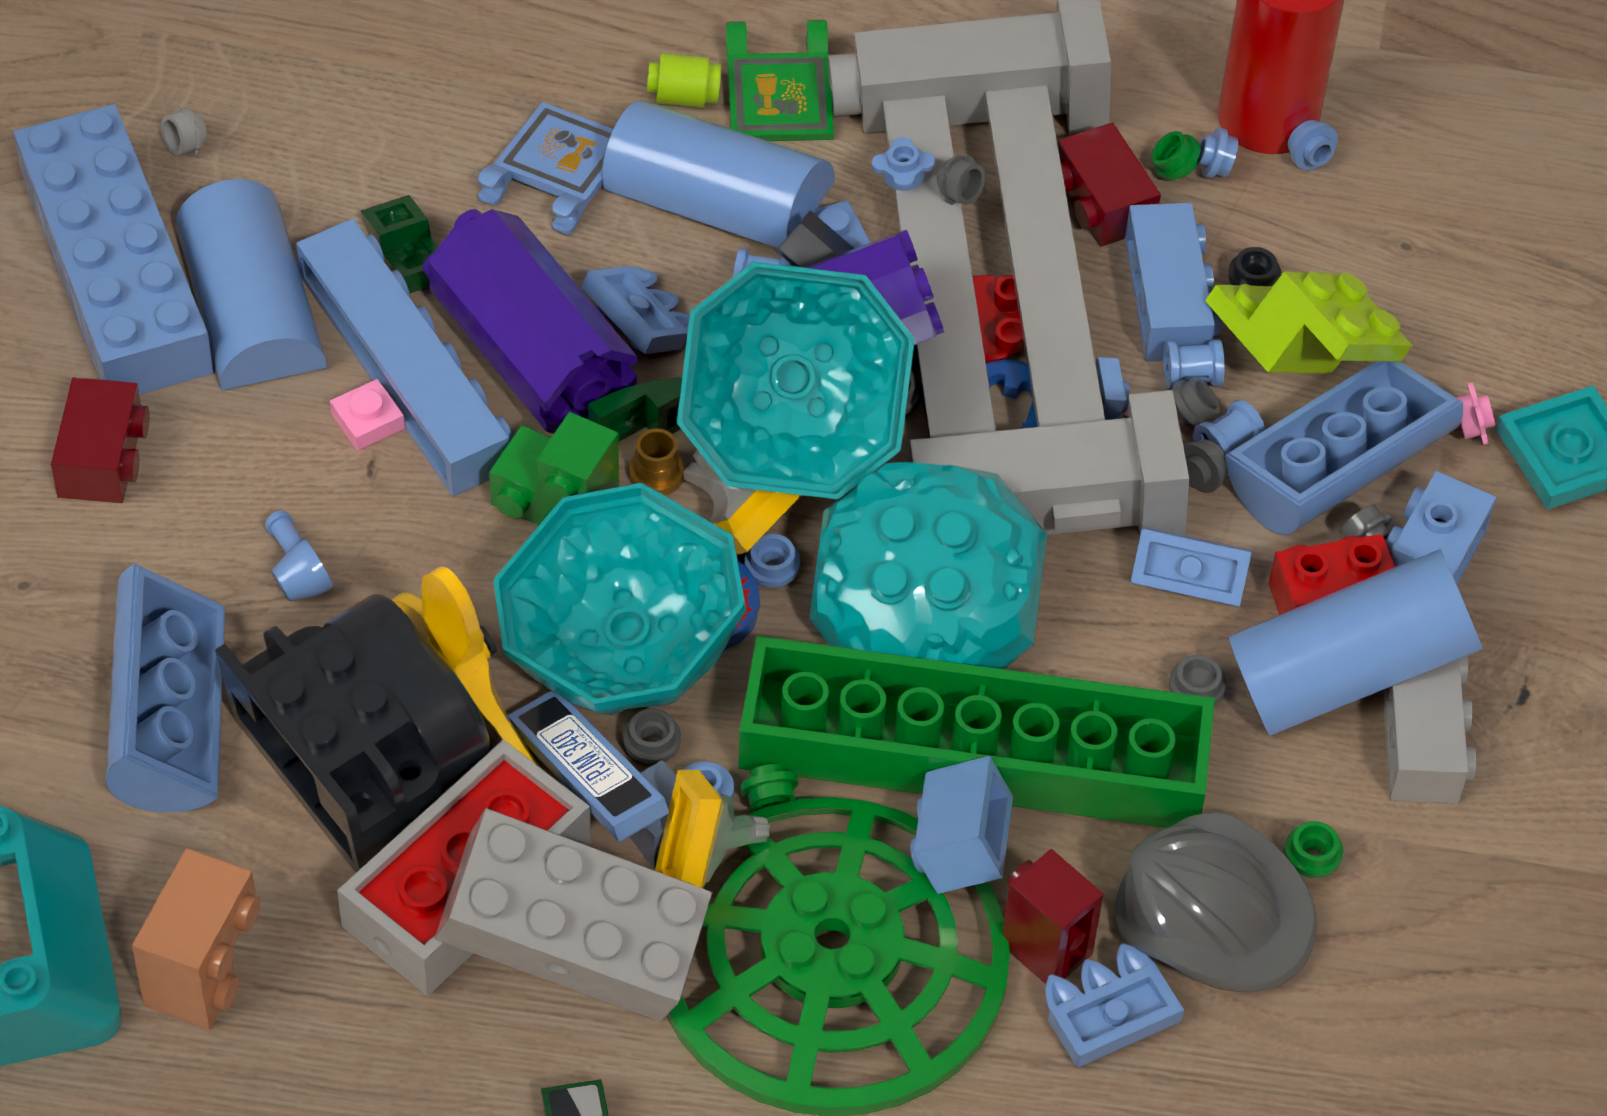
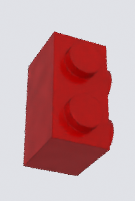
M1382 534L1365 537L1348 536L1336 542L1313 546L1295 545L1286 550L1275 552L1268 585L1280 615L1395 568Z

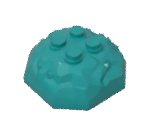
M753 261L690 310L677 424L726 486L839 499L855 487L861 479L874 472L901 451L915 338L866 275Z
M886 462L876 471L861 479L854 488L823 512L809 620L829 646L1005 669L1035 644L1047 533L997 473L956 465Z
M643 483L563 497L493 579L505 656L515 662L536 681L560 694L569 703L598 714L610 716L626 709L666 706L678 701L717 662L735 627L746 612L733 535Z

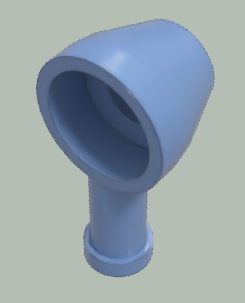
M277 511L271 514L265 522V529L270 536L276 538L286 553L274 567L272 574L287 599L295 601L314 597L332 589L334 585L310 544L306 539L303 540L294 527V521L290 514L286 511Z

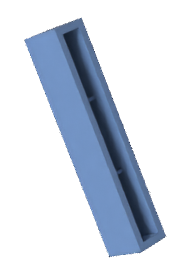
M350 219L297 242L299 271L303 282L372 381L378 379L404 415L405 429L452 497L489 481V471L513 438L512 432L502 416L494 417L488 409L487 400L480 384L474 378L468 380L461 371V364L453 346L449 342L442 344L435 334L433 321L425 307L422 305L416 307L409 297L407 284L398 270L390 271L385 264L383 252L376 238L372 234L366 236L356 221Z

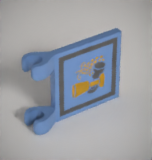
M542 102L495 163L486 166L480 172L478 183L483 188L478 193V199L491 205L499 204L511 179H515L558 196L552 207V212L557 215L556 219L552 222V229L571 235L577 227L585 207L603 185V161L613 129Z

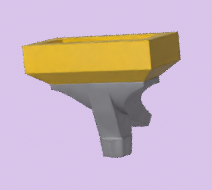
M698 450L693 455L697 463L692 462L683 471L684 480L695 484L711 496L714 510L710 520L714 525L733 535L736 555L748 552L801 496L726 486Z
M678 770L655 871L703 889L705 883L710 881L728 849L767 841L770 828L768 820L764 817L751 815L734 817V798L727 795L722 797L717 789L714 790L700 770Z

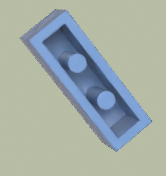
M1192 203L1130 205L1125 245L1145 361H1163L1164 344L1166 341H1175L1177 346L1208 345L1213 337H1220L1221 319L1205 302V299L1214 288L1212 265L1203 264L1202 255L1206 251L1204 224H1196Z

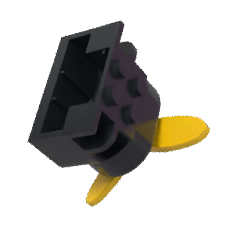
M440 566L423 576L421 584L422 599L413 594L403 592L393 599H389L381 594H373L331 619L323 627H304L286 637L278 627L273 626L263 633L267 650L243 665L226 644L215 649L235 721L356 873L445 793L444 786L469 771L490 752L488 731L480 713L495 729L501 740H505L538 766L509 720L494 688L487 659L497 654V647L487 630L479 624L475 608L466 588L447 567Z

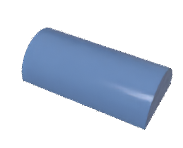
M638 100L622 113L612 131L604 156L602 181L604 190L778 248L810 210L814 213L834 184L835 175L832 164L827 160L644 100Z
M233 179L216 182L192 194L182 204L177 213L176 230L197 306L208 332L210 352L221 391L327 368L324 351L279 201L274 192L267 186L255 181Z
M1375 361L1227 453L1225 459L1228 475L1242 504L1261 525L1276 534L1289 535L1455 430L1462 421L1463 402L1401 362Z
M1441 549L1229 635L1239 668L1269 736L1483 649Z
M135 563L121 574L117 582L106 785L117 799L138 809L152 812L190 811L203 807L218 798L222 672L215 649L224 644L225 606Z

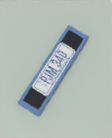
M550 691L507 715L524 743L572 793L590 806L592 815L618 842L623 841L669 814L665 798L560 694Z

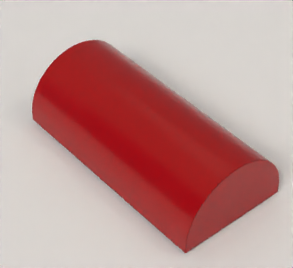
M1344 0L1236 1L1218 106V119L1221 127L1227 129L1228 135L1238 139V145L1263 154L1290 152L1288 149L1289 137L1298 125L1308 120L1320 122Z

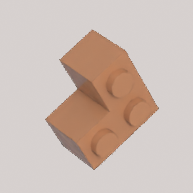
M188 848L184 850L132 944L144 1007L208 1030L211 1029L220 1010L226 1012L230 1009L239 988V978L235 977L233 967V946L241 931L249 932L260 910V898L256 897L252 871Z

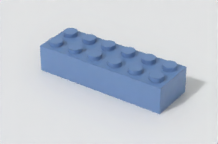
M116 104L13 131L23 179L100 380L138 383L140 395L213 374L208 332Z

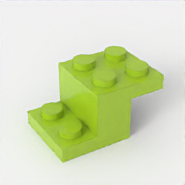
M1284 271L1274 286L1216 284L1205 299V302L1268 373H1333L1341 361L1401 362L1413 346L1399 331L1401 326L1397 319L1387 311L1378 308L1366 295L1368 289L1365 284L1354 275L1346 272L1337 274L1319 273L1316 271Z

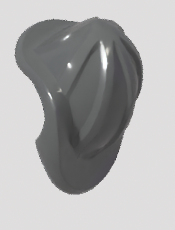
M1212 812L1193 815L1173 826L1165 827L1149 834L1140 844L1136 845L1130 854L1128 871L1120 884L1116 897V925L1121 938L1127 945L1133 946L1135 949L1175 968L1199 983L1220 990L1260 992L1279 987L1292 979L1303 968L1311 955L1317 933L1316 908L1312 895L1302 876L1288 858L1263 834L1249 824L1228 814Z

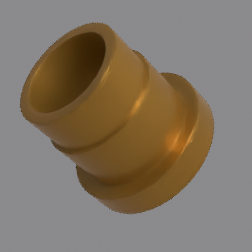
M659 428L649 429L643 432L637 439L635 455L629 466L630 481L632 484L643 483L664 496L673 493L680 487L684 479V464L679 456L677 440L667 430Z

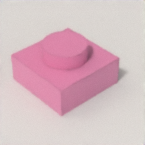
M378 379L330 400L331 415L357 451L405 429L404 415Z

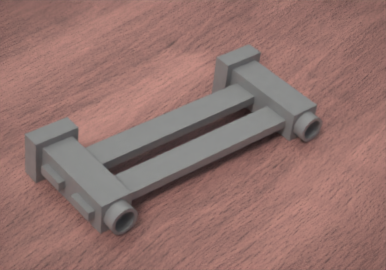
M1056 0V13L855 32V53L828 55L833 116L861 114L864 134L886 132L888 150L892 146L893 140L906 137L913 141V145L922 152H930L935 157L934 168L931 171H925L924 180L918 187L907 191L894 189L900 232L907 229L918 258L917 261L910 263V265L918 264L919 268L924 269L934 299L924 303L926 305L934 302L945 331L936 335V337L916 344L929 438L910 440L911 461L906 462L956 465L997 473L1041 525L1047 535L1138 526L1139 537L1143 526L1186 535L1189 474L1173 390L1129 394L1128 418L1105 420L1052 115L1065 114L1069 135H1075L1110 123L1111 57L1100 0ZM989 123L1037 427L996 431L962 206L957 201L953 205L948 204L945 201V197L941 196L937 184V176L941 166L954 157L950 125Z

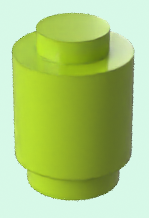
M660 52L659 63L649 62L646 92L656 93V104L704 108L705 103L717 104L721 64L710 63L709 57Z

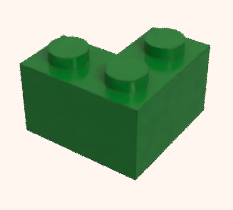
M571 412L567 414L552 437L521 425L489 471L491 505L497 507L509 517L523 518L540 525L563 497L619 487V433Z

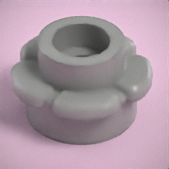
M176 107L172 114L165 115L161 120L163 141L173 155L189 153L192 157L198 154L202 143L207 138L205 123L198 113H193L187 107Z

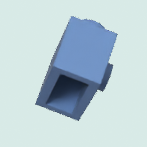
M1435 471L1425 490L1416 487L1404 512V517L1409 519L1405 527L1400 528L1395 525L1386 541L1394 566L1397 567L1441 549L1456 585H1458L1488 530L1497 497Z
M991 756L926 772L922 798H919L917 801L919 819L916 838L911 840L910 851L916 869L920 873L925 872L937 894L1003 878L1013 795Z

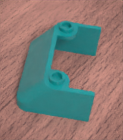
M0 806V867L17 863L33 955L10 959L0 964V1066L103 1044L115 1036L122 1023L120 1001L88 843L78 834Z

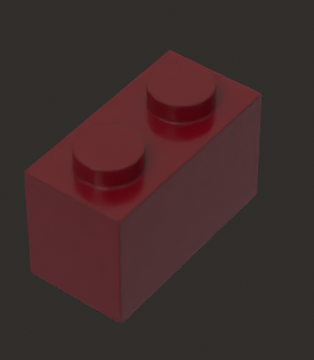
M1113 122L1058 140L1057 145L1066 195L1074 206L1075 215L1080 226L1084 230L1089 229L1100 247L1125 239L1130 205L1160 204V192Z
M72 377L51 461L57 498L123 503L128 482H136L139 473L140 455L139 450L136 449L138 438L145 439L149 429V407L141 405L138 383Z
M1053 849L1048 850L1034 863L1031 860L1022 863L1007 882L1009 890L1006 908L1002 916L1004 918L1002 935L1009 942L1010 953L1042 982L1046 984L1050 975L1065 979L1084 963V960L1093 955L1104 893Z

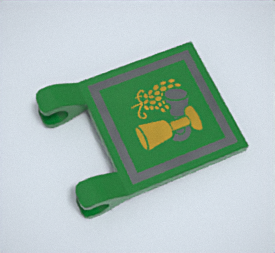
M822 19L807 21V53L747 54L746 22H727L725 46L731 129L766 141L834 140L832 97L828 71L827 21Z

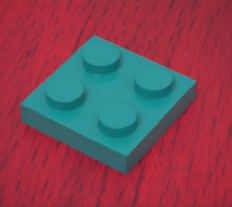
M1594 385L1498 417L1495 430L1547 510L1607 490V405Z

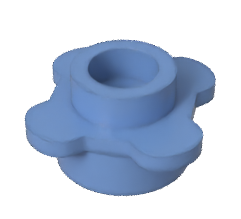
M906 137L896 138L893 140L889 150L884 154L875 155L872 159L873 170L876 173H883L885 183L889 187L900 191H907L918 187L924 180L925 171H931L935 166L934 155L930 152L920 151L913 145V141Z

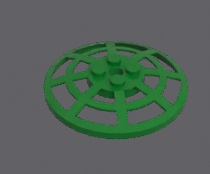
M836 797L797 799L767 806L747 814V816L767 818L768 823L802 815L839 814L851 817L846 833H808L786 838L777 843H774L768 837L766 842L744 845L753 856L745 860L729 876L717 894L714 904L708 905L702 927H708V960L719 989L691 1010H689L681 995L678 1004L666 1015L678 1039L702 1067L728 1087L760 1103L793 1113L819 1116L865 1115L903 1105L933 1091L957 1074L979 1051L997 1021L1006 994L1010 950L1009 942L1002 935L1004 918L1002 917L1003 914L994 891L988 882L973 885L981 898L990 925L993 951L991 966L957 954L956 924L948 900L943 893L937 894L925 872L920 873L916 869L912 858L888 844L869 838L874 820L896 826L916 836L917 818L900 810L869 801ZM841 848L836 872H820L803 876L787 857V855L809 849ZM865 853L892 864L912 881L884 892L875 884L859 877ZM763 868H766L783 888L774 896L766 910L732 906L744 885ZM927 900L932 907L938 924L939 947L905 938L903 921L899 912ZM733 929L761 933L760 949L762 961L736 977L726 953L725 930ZM836 930L847 937L848 943L838 949H828L820 945L816 937L824 931ZM901 961L934 970L923 991L909 1006L901 1010L886 988L896 976ZM951 977L986 989L982 1002L968 1026L944 1051L931 1059L913 1027L921 1023L937 1006L949 986ZM775 982L785 993L803 1002L799 1025L791 1024L771 1014L756 1003L751 996ZM867 1002L880 1022L856 1030L823 1031L828 1008H845ZM734 1008L744 1020L760 1032L784 1044L794 1046L787 1081L768 1076L740 1062L715 1043L706 1033L705 1029ZM892 1041L909 1072L894 1079L865 1086L840 1088L811 1086L818 1051L829 1053L852 1052L880 1046Z

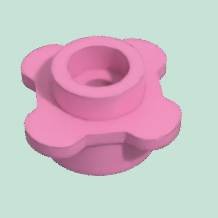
M1470 382L1467 383L1470 394L1455 397L1463 402V417L1460 426L1464 439L1481 436L1483 446L1488 445L1486 428L1495 426L1488 395L1477 397L1474 384Z

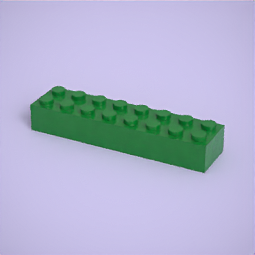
M756 636L739 730L738 769L751 771L756 767L767 764H781L784 766V771L795 772L797 777L923 794L926 772L991 756L1013 795L1012 807L1157 827H1169L1187 817L1202 814L1206 795L1215 698Z

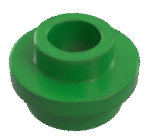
M1180 131L1166 134L1157 142L1152 150L1151 160L1155 164L1156 173L1165 181H1173L1188 176L1198 164L1201 146L1192 135L1183 134Z
M767 764L752 769L750 771V778L743 781L740 788L742 796L749 799L750 808L759 810L767 806L795 801L794 789L798 787L799 782L797 774L792 771H784L783 765Z
M1309 821L1290 832L1285 842L1284 855L1300 875L1309 878H1323L1334 873L1340 866L1343 857V845L1338 834L1331 826L1319 821ZM1305 850H1316L1322 856L1310 855L1306 853Z

